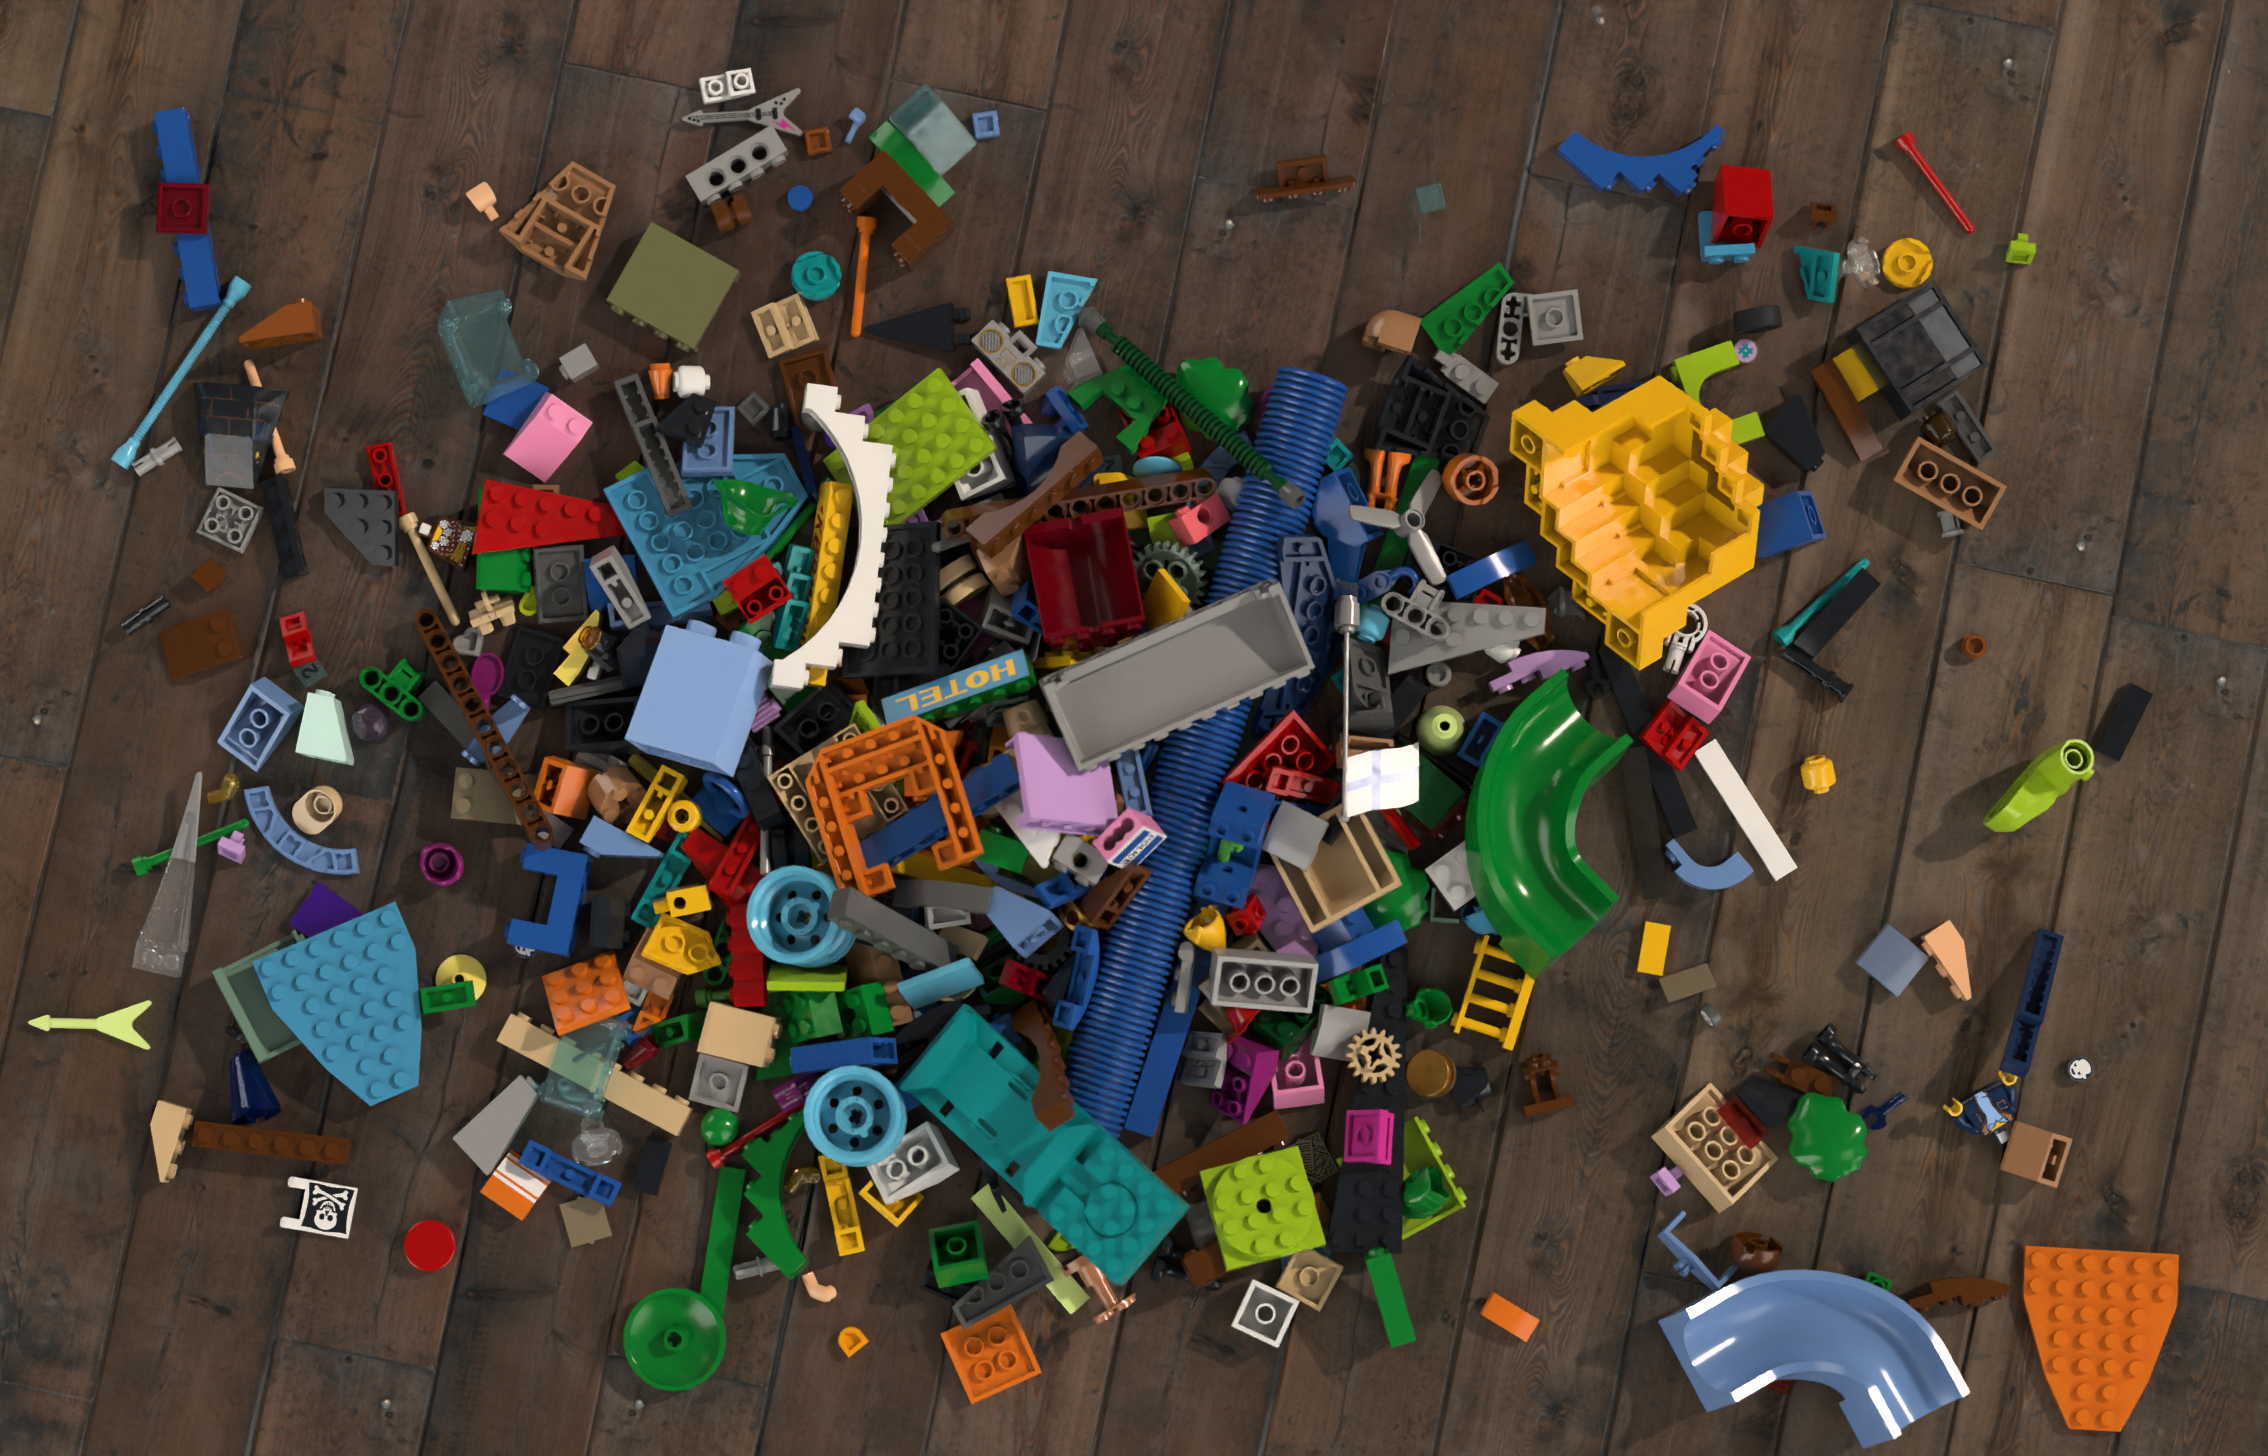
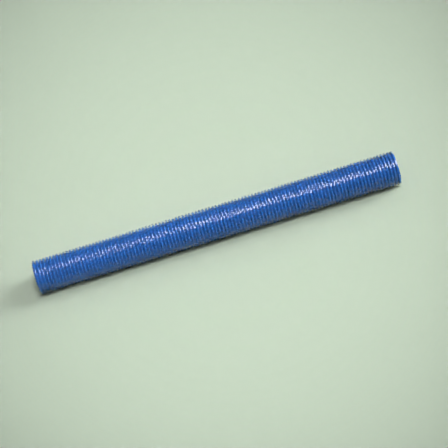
M1285 366L1277 368L1278 374L1274 376L1276 382L1272 383L1274 389L1270 390L1271 396L1268 397L1269 403L1266 404L1267 411L1263 412L1265 418L1261 419L1263 425L1259 426L1258 440L1254 441L1257 447L1253 448L1274 466L1273 472L1278 477L1282 476L1287 481L1294 483L1306 493V498L1298 508L1291 509L1279 497V494L1272 488L1270 482L1266 479L1263 481L1258 480L1257 477L1246 469L1248 476L1243 477L1245 483L1241 484L1243 490L1239 491L1241 498H1237L1239 505L1234 506L1236 512L1232 513L1234 519L1230 521L1233 527L1228 528L1230 533L1226 535L1228 541L1223 543L1225 548L1221 550L1224 556L1219 557L1221 562L1217 564L1219 570L1214 572L1217 578L1212 579L1215 585L1210 586V590L1213 592L1208 593L1210 599L1205 601L1206 605L1273 578L1280 582L1277 555L1278 535L1304 534L1303 532L1307 530L1304 524L1309 523L1307 517L1311 516L1309 510H1312V503L1315 501L1313 495L1317 494L1318 481L1322 479L1321 474L1324 473L1322 466L1327 465L1325 459L1329 458L1327 452L1331 451L1332 437H1335L1334 430L1338 429L1336 423L1340 422L1339 416L1342 414L1341 409L1344 407L1342 401L1346 400L1345 394L1349 392L1348 387L1341 382L1322 374L1296 367ZM1248 697L1240 700V704L1232 709L1225 710L1224 707L1215 711L1216 715L1209 719L1202 720L1199 718L1192 721L1193 725L1179 731L1178 728L1168 732L1169 736L1167 737L1169 738L1163 739V743L1166 746L1162 745L1160 747L1164 753L1158 754L1162 760L1156 761V764L1160 767L1154 768V772L1157 775L1151 776L1155 782L1149 783L1153 790L1148 789V794L1151 795L1149 800L1153 814L1152 818L1167 837L1139 864L1151 869V875L1109 930H1104L1108 936H1103L1102 940L1106 941V943L1100 944V948L1103 951H1099L1101 959L1099 958L1095 987L1087 1009L1079 1021L1081 1024H1077L1075 1027L1078 1029V1032L1074 1031L1072 1033L1076 1040H1070L1074 1047H1068V1050L1072 1053L1066 1054V1058L1070 1059L1069 1062L1064 1061L1065 1066H1067L1064 1073L1070 1083V1087H1068L1069 1093L1080 1107L1115 1138H1120L1117 1130H1123L1119 1123H1125L1121 1116L1127 1115V1112L1123 1111L1124 1108H1129L1126 1101L1132 1100L1128 1096V1093H1134V1090L1130 1089V1087L1136 1086V1083L1132 1080L1139 1078L1135 1071H1141L1137 1064H1143L1139 1057H1145V1053L1141 1051L1142 1049H1147L1144 1042L1148 1043L1150 1041L1146 1035H1151L1152 1031L1148 1030V1028H1153L1154 1024L1151 1023V1020L1155 1021L1157 1019L1153 1013L1159 1012L1155 1008V1005H1161V1002L1157 999L1163 998V994L1159 992L1166 990L1162 983H1168L1164 976H1169L1170 972L1166 971V969H1171L1172 965L1169 964V961L1173 962L1175 960L1171 954L1177 953L1173 947L1179 946V943L1175 940L1181 939V935L1178 932H1183V928L1180 927V924H1186V921L1182 919V917H1188V914L1184 911L1190 910V906L1186 904L1193 902L1189 895L1194 896V891L1191 888H1195L1196 883H1193V881H1197L1198 876H1196V873L1199 874L1200 871L1198 866L1203 864V861H1200V859H1205L1206 857L1202 852H1207L1208 847L1204 845H1209L1210 842L1207 837H1211V835H1208L1212 813L1224 788L1220 781L1228 774L1227 771L1233 769L1229 764H1234L1235 760L1231 757L1237 756V752L1234 749L1238 750L1240 747L1236 742L1242 741V738L1238 735L1244 734L1241 728H1245L1246 723L1243 720L1249 719L1245 713L1251 712L1247 706H1252L1253 702Z

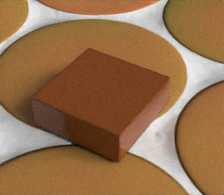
M829 127L804 131L808 157L833 153Z

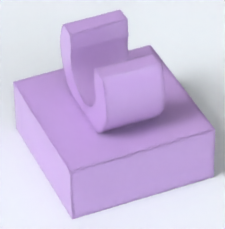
M235 830L230 839L222 836L217 844L218 854L242 864L246 856L245 846H243L244 834Z
M1678 1166L1669 1171L1666 1167H1663L1653 1173L1650 1178L1666 1197L1681 1187L1676 1180L1684 1173Z

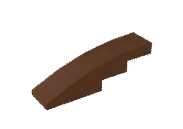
M1829 358L1810 369L1809 371L1830 413L1834 415L1844 437L1848 438L1857 459L1862 462L1881 451L1883 448L1833 358Z

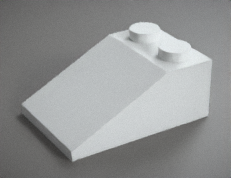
M928 1121L904 1135L900 1145L889 1157L874 1165L866 1166L886 1205L936 1185L960 1170L939 1128Z

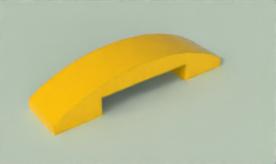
M825 1155L818 1156L834 1224L839 1255L841 1257L865 1251L848 1168L846 1165L840 1164Z

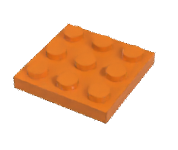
M614 950L542 976L555 1029L559 1036L631 1009Z
M1012 1304L965 1330L962 1325H958L941 1333V1337L971 1404L1042 1373Z

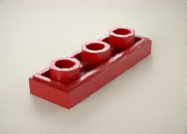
M392 442L367 446L366 450L375 489L399 490V517L406 515L407 510ZM385 477H390V482L387 485H384L382 482Z

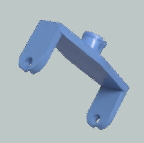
M512 694L511 700L492 715L506 744L510 742L531 709L515 694ZM482 725L479 732H488L491 727ZM475 738L468 749H464L461 753L477 767H480L487 761ZM494 746L489 752L496 754L502 748Z
M1682 1210L1657 1236L1679 1260L1673 1267L1676 1271L1683 1267L1679 1272L1681 1276L1686 1277L1691 1272L1712 1292L1716 1291L1738 1268L1733 1264L1717 1280L1700 1259L1670 1232L1687 1214Z

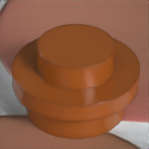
M1970 634L1962 642V651L1970 659H1979L1987 651V642L1979 634Z

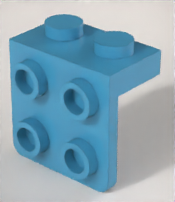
M1701 211L1698 214L1701 262L1709 261V264H1721L1726 260H1734L1735 263L1748 262L1754 256L1755 243L1731 245L1711 243L1713 211Z

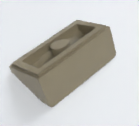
M1707 963L1659 979L1666 1003L1717 987Z

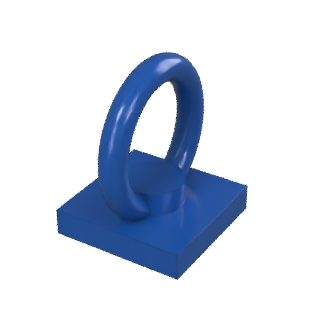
M706 772L702 778L704 787L691 801L700 806L702 820L725 840L750 815L751 807L741 785L734 778L715 772Z

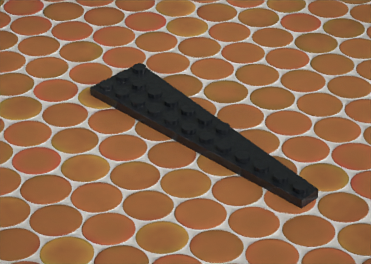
M1397 947L1379 957L1378 964L1382 965L1389 988L1372 994L1371 1015L1367 1031L1369 1034L1370 1029L1375 1028L1376 1034H1379L1381 1030H1386V1038L1394 1036L1391 1043L1393 1045L1399 1044L1400 1047L1395 1049V1052L1402 1054L1401 1058L1395 1060V1062L1400 1064V1067L1397 1069L1392 1068L1394 1076L1389 1077L1385 1074L1386 1081L1381 1082L1377 1078L1375 1084H1371L1370 1078L1363 1083L1361 1082L1362 1075H1357L1351 1110L1382 1109L1388 1110V1113H1394L1391 1165L1344 1162L1343 1148L1341 1169L1339 1170L1336 1195L1334 1196V1206L1324 1252L1368 1253L1370 1249L1382 1246L1383 1249L1388 1248L1391 1254H1402L1407 1016L1405 1015L1407 1009L1405 1007L1407 1005L1408 948ZM1374 1039L1366 1040L1364 1045L1367 1047L1371 1046ZM1384 1045L1383 1048H1384V1050H1385V1053H1386V1055L1389 1056L1388 1049H1387V1047ZM1375 1050L1368 1053L1371 1056L1372 1062L1378 1059L1375 1056ZM1378 1065L1375 1067V1070H1373L1372 1073L1381 1072L1386 1067H1381Z

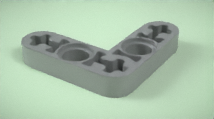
M1514 292L1507 294L1502 300L1496 359L1503 366L1513 365L1519 357L1523 318L1529 319L1526 296L1533 294ZM1511 298L1516 299L1515 302L1520 304V307H1516L1514 310V317L1519 316V320L1513 317L1504 318V314L1507 316L1510 314V306L1506 305V303L1510 302ZM1506 323H1514L1517 327V333L1513 336H1507L1503 331V326ZM1501 339L1508 342L1516 340V344L1511 343L1510 352L1514 353V356H1511L1508 361L1505 360L1504 355L1500 354V352L1505 351L1507 343H1501Z

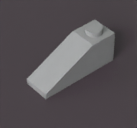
M613 545L594 555L589 567L628 629L650 619L651 614L616 547Z

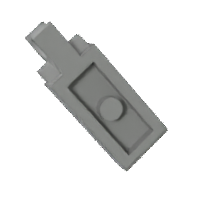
M1437 350L1432 357L1443 365L1440 369L1443 376L1482 404L1487 402L1499 385L1498 382L1459 354L1452 352L1449 356L1442 350Z

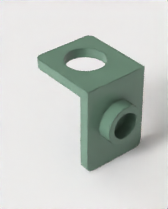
M1431 887L1430 897H1425L1428 905L1427 912L1429 913L1428 922L1458 924L1459 919L1434 917L1436 887Z

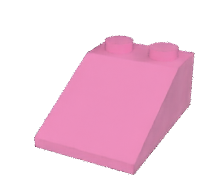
M546 392L503 454L545 483L577 446L593 422L553 394Z
M1708 630L1676 679L1667 698L1672 699L1682 708L1710 724L1721 712L1751 656L1711 630Z
M1312 1033L1303 1045L1285 1062L1278 1057L1276 1072L1270 1082L1274 1110L1325 1103V1088L1320 1059L1318 1056L1309 1055Z

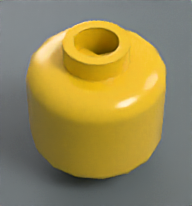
M1825 755L1810 756L1801 765L1804 787L1808 790H1814L1815 794L1828 792L1829 787L1836 782L1833 762L1825 758Z
M678 800L669 807L667 821L675 831L680 833L692 832L701 824L702 811L700 806L694 801Z

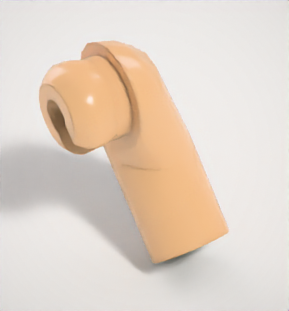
M813 1271L801 1276L812 1298L822 1302H829L836 1297V1289L832 1285L825 1287L818 1284Z

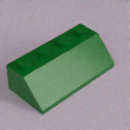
M479 488L478 514L483 488ZM531 547L477 554L476 589L501 594L530 593V585L532 583L531 559L533 555Z

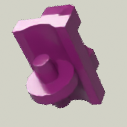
M815 1073L801 1074L771 1091L783 1113L785 1114L806 1102L811 1088L818 1079Z

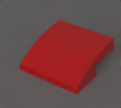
M1666 699L1638 738L1663 761L1677 771H1682L1709 732L1694 716H1687L1672 699Z

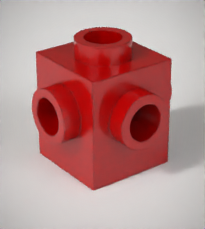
M1255 893L1248 895L1243 909L1230 906L1225 916L1228 925L1233 929L1236 936L1256 933L1260 929L1267 913Z

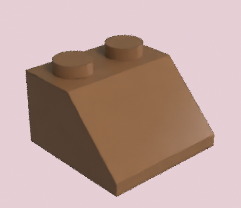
M1024 532L992 559L986 556L980 549L976 550L985 573L1002 597L1014 594L1028 581L1031 575V568Z
M648 926L622 978L669 1000L676 991L683 973L641 956L654 930L653 927Z

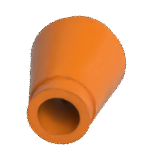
M670 363L650 364L648 374L654 399L669 398L673 369H670Z

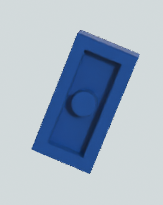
M1061 386L1052 387L1045 393L1046 397L1041 405L1040 414L1043 416H1056L1059 414L1061 417L1057 420L1054 427L1065 430L1072 435L1078 431L1083 432L1089 427Z

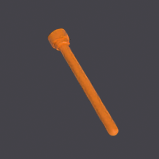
M858 216L856 225L861 236L851 324V335L855 338L861 334L870 237L877 228V218Z

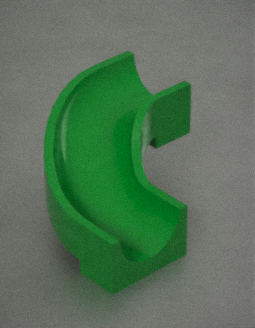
M1563 668L1536 689L1514 710L1495 737L1475 777L1468 802L1465 823L1467 867L1478 903L1490 924L1503 938L1499 945L1534 981L1596 927L1620 898L1579 855L1575 842V823L1583 794L1617 765L1634 740L1627 733L1618 738L1607 736L1592 727L1581 716L1569 696L1567 688L1569 674Z

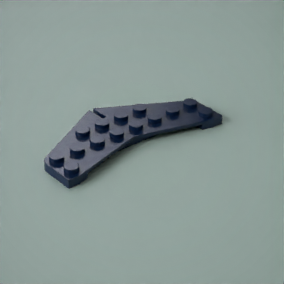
M1311 534L1278 535L1277 555L1281 587L1315 668L1310 669V674L1305 677L1296 679L1294 676L1287 679V684L1282 687L1272 689L1271 686L1264 690L1253 720L1252 733L1256 735H1266L1291 709L1303 719L1342 652L1341 641L1344 640V634H1332V632H1339V630L1334 628V604L1340 595L1323 542L1319 537Z

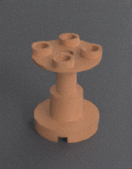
M1084 1255L1079 1256L1061 1268L1066 1277L1078 1271L1087 1288L1090 1286L1094 1288L1106 1310L1091 1319L1092 1321L1095 1320L1097 1325L1113 1315V1309L1117 1308L1120 1312L1136 1301L1135 1293L1118 1301L1105 1279L1107 1276Z

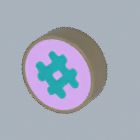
M1743 338L1734 344L1740 364H1750L1757 357L1758 347L1753 340Z

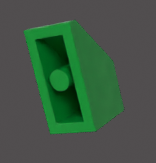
M706 1011L685 1014L652 1024L654 1040L660 1048L700 1039Z

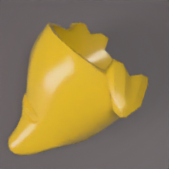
M1216 905L1201 908V913L1193 917L1184 926L1183 933L1185 937L1200 948L1211 953L1213 947L1226 948L1225 925L1219 911H1217Z

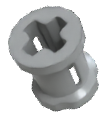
M1946 510L1937 513L1943 528L1942 538L1964 533V529L1960 527L1958 517Z

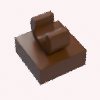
M1810 203L1809 214L1812 229L1816 230L1817 223L1822 221L1826 223L1825 230L1829 232L1831 223H1836V205Z

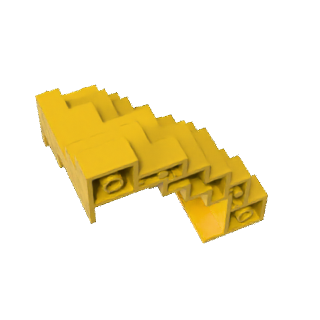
M1660 375L1594 412L1589 411L1588 408L1576 400L1554 412L1533 400L1513 411L1511 418L1509 451L1527 464L1524 503L1541 515L1540 535L1557 547L1556 567L1573 580L1571 599L1606 625L1604 644L1639 671L1662 658L1663 639L1686 626L1688 606L1754 568L1760 510L1756 507L1762 504L1764 484L1747 472L1749 452L1731 440L1733 420L1717 408L1709 411Z

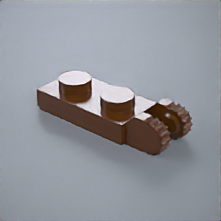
M1770 1053L1769 1058L1787 1066L1783 1074L1771 1067H1765L1764 1073L1805 1093L1815 1092L1827 1097L1831 1096L1838 1078L1792 1058L1787 1059L1776 1053Z

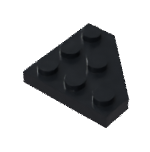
M324 487V513L371 565L398 566L399 490Z

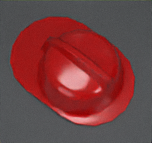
M1226 1006V1016L1233 1028L1226 1043H1232L1261 1009Z

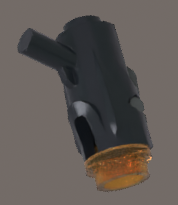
M586 626L578 637L581 647L607 672H611L614 669L620 672L617 648L624 640L619 642L616 636L605 633L596 626Z

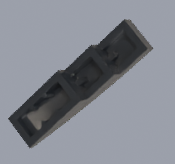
M1862 567L1791 646L1812 660L1875 592L1881 583Z

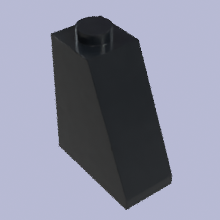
M1797 394L1763 431L1765 433L1764 437L1806 474L1810 469L1815 472L1823 464L1824 460L1821 457L1826 452L1802 397Z

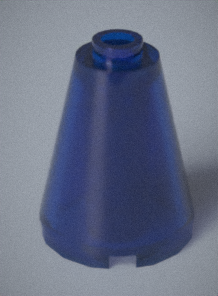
M247 1051L235 1054L234 1058L230 1061V1118L233 1124L250 1125L257 1123L256 1119L264 1117L266 1121L281 1113V1105L255 1056Z

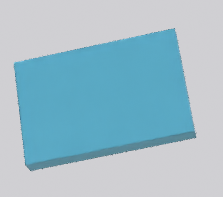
M967 957L899 982L897 985L899 992L913 1009H917L985 984L983 975L970 958Z

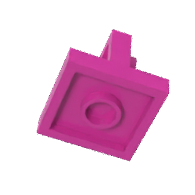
M1382 1109L1347 1110L1344 1162L1391 1165L1394 1113H1388V1110Z

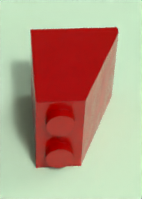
M1721 164L1714 181L1711 243L1724 245L1755 243V248L1760 249L1774 219L1770 170Z

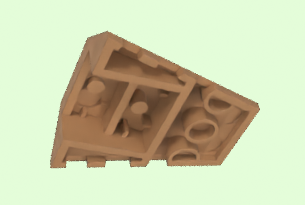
M572 161L549 182V185L541 193L539 192L534 196L524 209L519 210L508 224H504L499 229V232L521 253L567 278L586 281L616 185Z

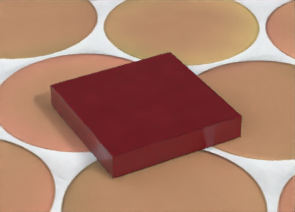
M158 182L156 233L208 235L210 185Z

